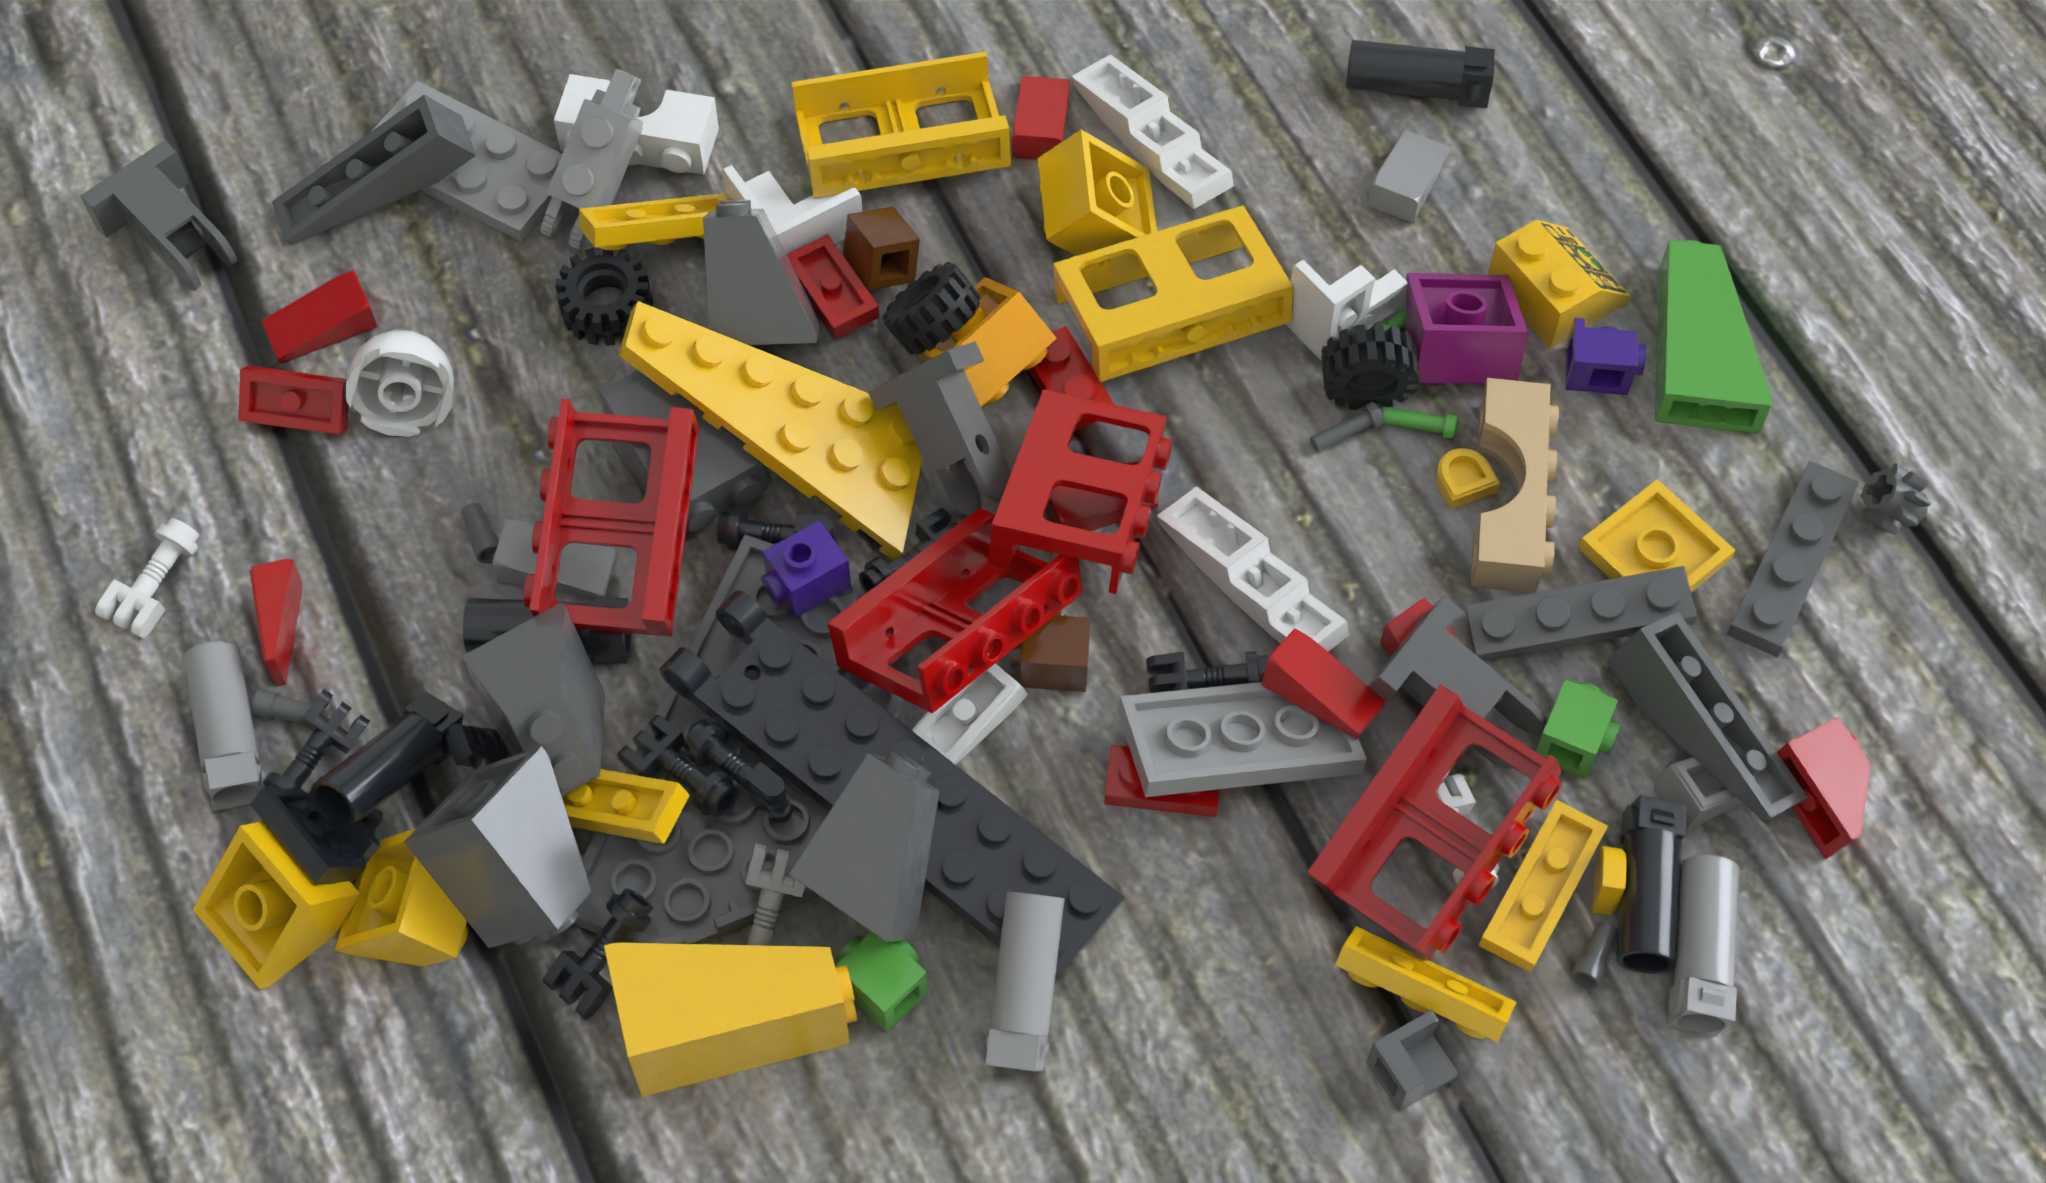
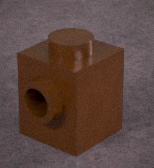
M893 206L847 214L843 256L868 290L906 284L912 280L915 281L920 238Z
M1059 612L1011 651L1010 666L1020 667V685L1023 688L1086 692L1091 618L1067 616Z

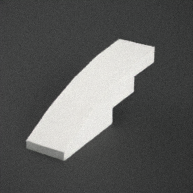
M1111 54L1071 76L1074 87L1122 144L1145 167L1149 168V171L1191 208L1196 209L1234 186L1232 171L1201 148L1199 132L1170 112L1167 95Z
M1197 486L1157 515L1159 525L1187 556L1239 608L1280 644L1294 628L1311 637L1327 652L1349 636L1347 621L1309 593L1307 579L1270 552L1268 538Z

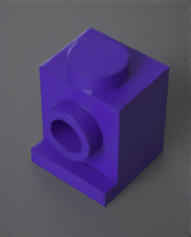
M1574 318L1565 347V390L1628 395L1634 376L1643 375L1646 362V345L1638 344V332L1619 330L1614 327L1588 328L1585 327V319Z

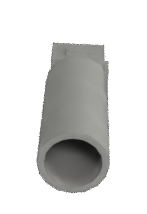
M224 641L199 644L184 654L183 663L201 771L203 773L204 789L210 795L213 811L247 806L251 804L260 792L262 771L259 764L260 760L240 650L236 645Z
M1697 855L1688 857L1681 863L1676 965L1674 967L1673 986L1669 989L1668 1026L1717 1036L1735 1022L1737 988L1734 987L1740 869L1738 864L1730 859L1714 855Z
M1006 892L990 1023L991 1029L989 1030V1037L986 1038L987 1054L985 1065L1027 1071L1044 1070L1045 1054L1049 1048L1047 1037L1065 898Z

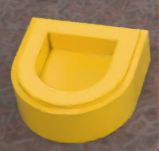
M1458 448L1447 452L1440 459L1435 476L1437 488L1450 510L1498 492L1500 485L1485 457L1467 448Z
M1601 846L1594 872L1592 913L1612 916L1613 912H1616L1625 890L1626 853L1622 848Z

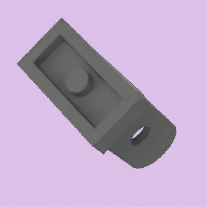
M165 140L80 195L95 227L106 238L128 224L193 291L201 287V282L187 261V258L207 245L229 267L237 262L233 249L221 232L179 190L187 185L189 180L177 152Z
M976 341L947 350L868 392L876 411L898 404L943 503L952 514L959 518H967L978 510L979 507L978 491L964 462L965 460L982 493L995 502L1001 501L1011 475L1008 464L965 373L967 369L985 361Z
M1445 595L1425 613L1367 685L1384 700H1387L1401 687L1422 706H1425L1441 684L1460 696L1463 705L1482 718H1485L1491 709L1495 708L1514 725L1532 734H1540L1547 724L1544 713L1535 703L1446 630L1462 609ZM1472 746L1492 763L1506 769H1513V767L1482 747Z

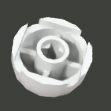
M391 330L379 333L360 346L351 361L347 372L346 401L350 409L351 405H353L354 409L361 414L360 421L370 429L389 436L410 437L420 434L419 426H429L435 422L436 427L445 420L452 408L453 370L445 352L430 338L409 330Z

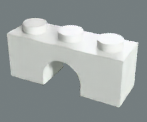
M569 75L554 118L561 152L564 151L584 99L592 100L597 89L606 92L610 80ZM666 90L662 103L656 111L637 118L643 121V127L628 165L640 164L665 168L675 173L689 172L704 175L719 130L715 98Z

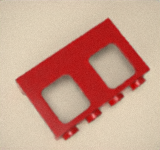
M1043 389L992 522L988 565L1009 570L1017 546L1030 547L1112 566L1108 593L1117 594L1123 573L1133 575L1136 566L1140 542L1134 541V538L1144 539L1146 535L1151 507L1145 506V504H1155L1158 497L1162 473L1156 472V470L1166 471L1173 440L1164 438L1167 416ZM1089 419L1145 432L1148 434L1149 439L1141 462L1136 465H1127L1072 452L1068 446L1077 422ZM1058 486H1066L1122 499L1127 505L1119 530L1115 534L1107 535L1047 521L1043 515L1052 490Z
M561 398L559 416L551 417L548 426V447L553 450L551 469L544 468L540 479V499L546 502L543 521H536L532 532V551L534 554H538L535 574L527 575L524 585L525 607H530L534 617L559 604L556 600V588L561 554L566 545L577 543L626 547L637 552L630 603L626 607L619 609L564 604L575 628L672 637L700 431L693 409L671 407L669 419L575 412L570 399ZM585 440L649 446L651 448V459L644 499L639 503H622L574 498L571 495V486L578 445Z
M979 508L827 623L837 666L933 714L1084 593L1078 558L1058 555L1050 563H1047L1016 549L1009 570L988 565L991 526L995 514ZM1010 578L1023 583L985 614L966 607L1001 579ZM935 636L948 642L917 666L920 681L890 667L892 663L927 637Z
M1440 684L1307 873L1317 884L1430 961L1437 950L1443 954L1454 943L1462 929V924L1457 921L1470 902L1477 906L1487 896L1496 879L1491 872L1502 856L1506 855L1511 858L1520 849L1529 833V829L1524 825L1535 809L1538 807L1541 810H1545L1557 796L1562 786V781L1558 779L1561 774L1558 761L1551 755L1547 759L1465 707L1460 696ZM1473 745L1487 750L1531 780L1494 834L1488 833L1440 801L1437 796V791L1464 751ZM1407 838L1418 841L1465 874L1427 929L1406 917L1372 892L1373 880L1397 846Z

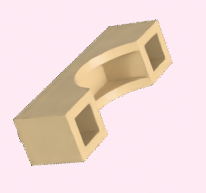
M1487 378L1479 405L1477 450L1494 458L1505 467L1515 483L1517 496L1503 507L1480 514L1472 546L1471 587L1535 593L1542 574H1551L1554 561V542H1548L1545 539L1546 527L1552 528L1554 523L1556 497L1547 495V482H1553L1555 479L1557 451L1548 449L1549 437H1555L1559 417V407L1550 405L1551 384Z

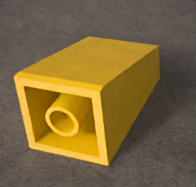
M612 943L604 945L627 1056L642 1097L850 1044L847 1023L857 1021L853 1002L855 1000L847 966L835 967L830 947Z

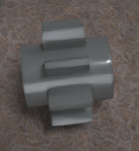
M1897 463L1893 464L1890 472H1874L1866 481L1860 494L1863 502L1868 506L1862 515L1863 518L1893 535H1897L1901 526L1916 527L1926 515L1928 506L1931 505V501L1922 492L1929 482Z

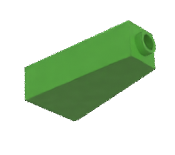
M1669 240L1658 272L1654 422L1759 434L1772 407V395L1721 245L1704 244L1695 240Z

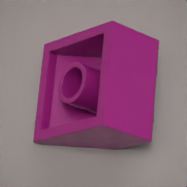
M1407 273L1406 331L1411 335V340L1414 339L1416 344L1419 383L1435 386L1446 383H1466L1485 386L1487 378L1518 381L1528 330L1508 275Z

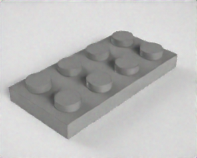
M416 81L375 128L422 95H426L460 114L464 120L476 156L438 183L420 191L523 243L545 216L552 198L551 195L546 193L562 153Z
M1262 682L1120 696L1118 715L1145 797L1363 774L1367 758L1359 738L1351 737L1261 685Z

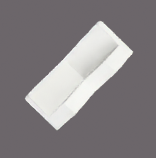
M732 165L722 169L726 196L730 200H751V209H764L786 254L827 234L835 244L844 240L847 214L862 212V199L856 188H851L841 194L814 198L812 195L793 204L769 171L744 182Z
M1301 260L1293 265L1291 283L1293 285L1292 322L1285 325L1322 361V347L1327 346V340L1331 336L1339 339L1340 331L1348 329L1351 333L1356 332L1355 326L1362 324L1365 325V330H1369L1374 323L1385 322L1401 310L1408 282L1395 269L1379 280H1376L1360 265L1331 285H1328L1304 260Z

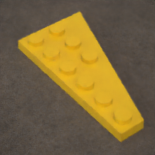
M637 301L630 312L618 356L669 394L682 395L704 412L702 418L717 430L721 426L725 427L745 442L742 447L745 451L808 498L818 497L842 515L839 521L852 531L856 532L858 529H861L882 546L879 551L892 560L903 553L923 458L898 405L876 411L867 392Z

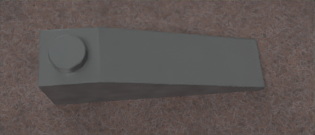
M422 95L272 201L284 241L290 245L296 244L438 183L467 163L476 154L462 116L426 95Z
M1678 611L1639 629L1606 660L1636 705L1763 822L1769 821L1808 798Z

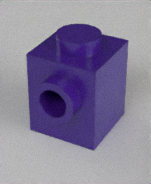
M820 520L763 551L766 574L761 576L762 584L771 600L776 605L784 602L794 618L803 615L851 587L849 560Z

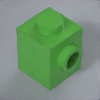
M1565 678L1535 752L1546 759L1549 755L1557 759L1560 769L1586 779L1597 752L1600 751L1608 755L1619 731L1621 723L1611 720L1618 699L1606 695L1602 689L1595 685L1576 683Z
M871 931L865 938L858 935L851 939L837 956L838 963L835 967L847 966L855 998L853 1002L886 1033L928 994L927 972L917 963L919 957L907 941L886 942Z

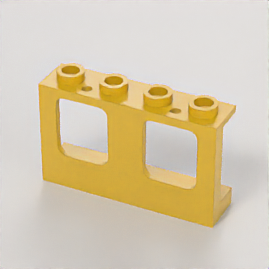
M986 52L791 82L796 122L814 198L841 194L851 188L861 191L1011 166L1009 126L1006 116H999L989 83L988 56ZM938 88H945L943 91H936ZM960 100L969 101L973 105L977 120L921 129L915 112L919 107ZM842 103H848L847 106H840V104ZM860 116H873L877 121L880 135L822 144L819 126L824 122Z
M1244 205L1053 263L1055 299L1058 304L1068 301L1091 344L1092 368L1100 382L1292 322L1293 285ZM1242 247L1253 262L1247 268L1207 280L1199 279L1189 265L1190 263ZM1145 277L1150 279L1157 292L1155 296L1110 310L1101 308L1093 296V293Z

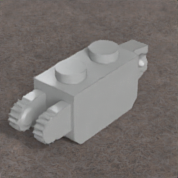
M616 69L606 92L597 89L592 100L584 99L546 193L551 195L552 198L541 224L540 232L551 238L552 236L554 237L562 225L569 204L577 208L612 205L642 132L643 121L637 119L641 108L633 105L641 82L640 78ZM578 215L570 233L569 245L581 250L585 247L586 242H588V238L579 228Z

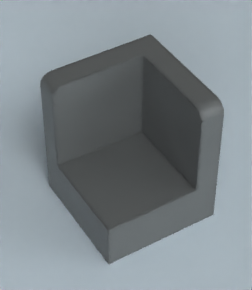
M1432 1010L1372 1044L1366 1063L1398 1112L1453 1082L1457 1076L1456 1068L1434 1037L1439 1020Z

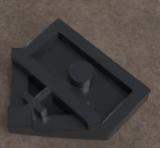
M262 788L250 804L314 884H332L358 879L365 870L367 862L380 847V841L375 837V831L382 821L383 812L376 808L353 827L342 830L331 826L322 819L312 803L310 791L307 793L301 789Z

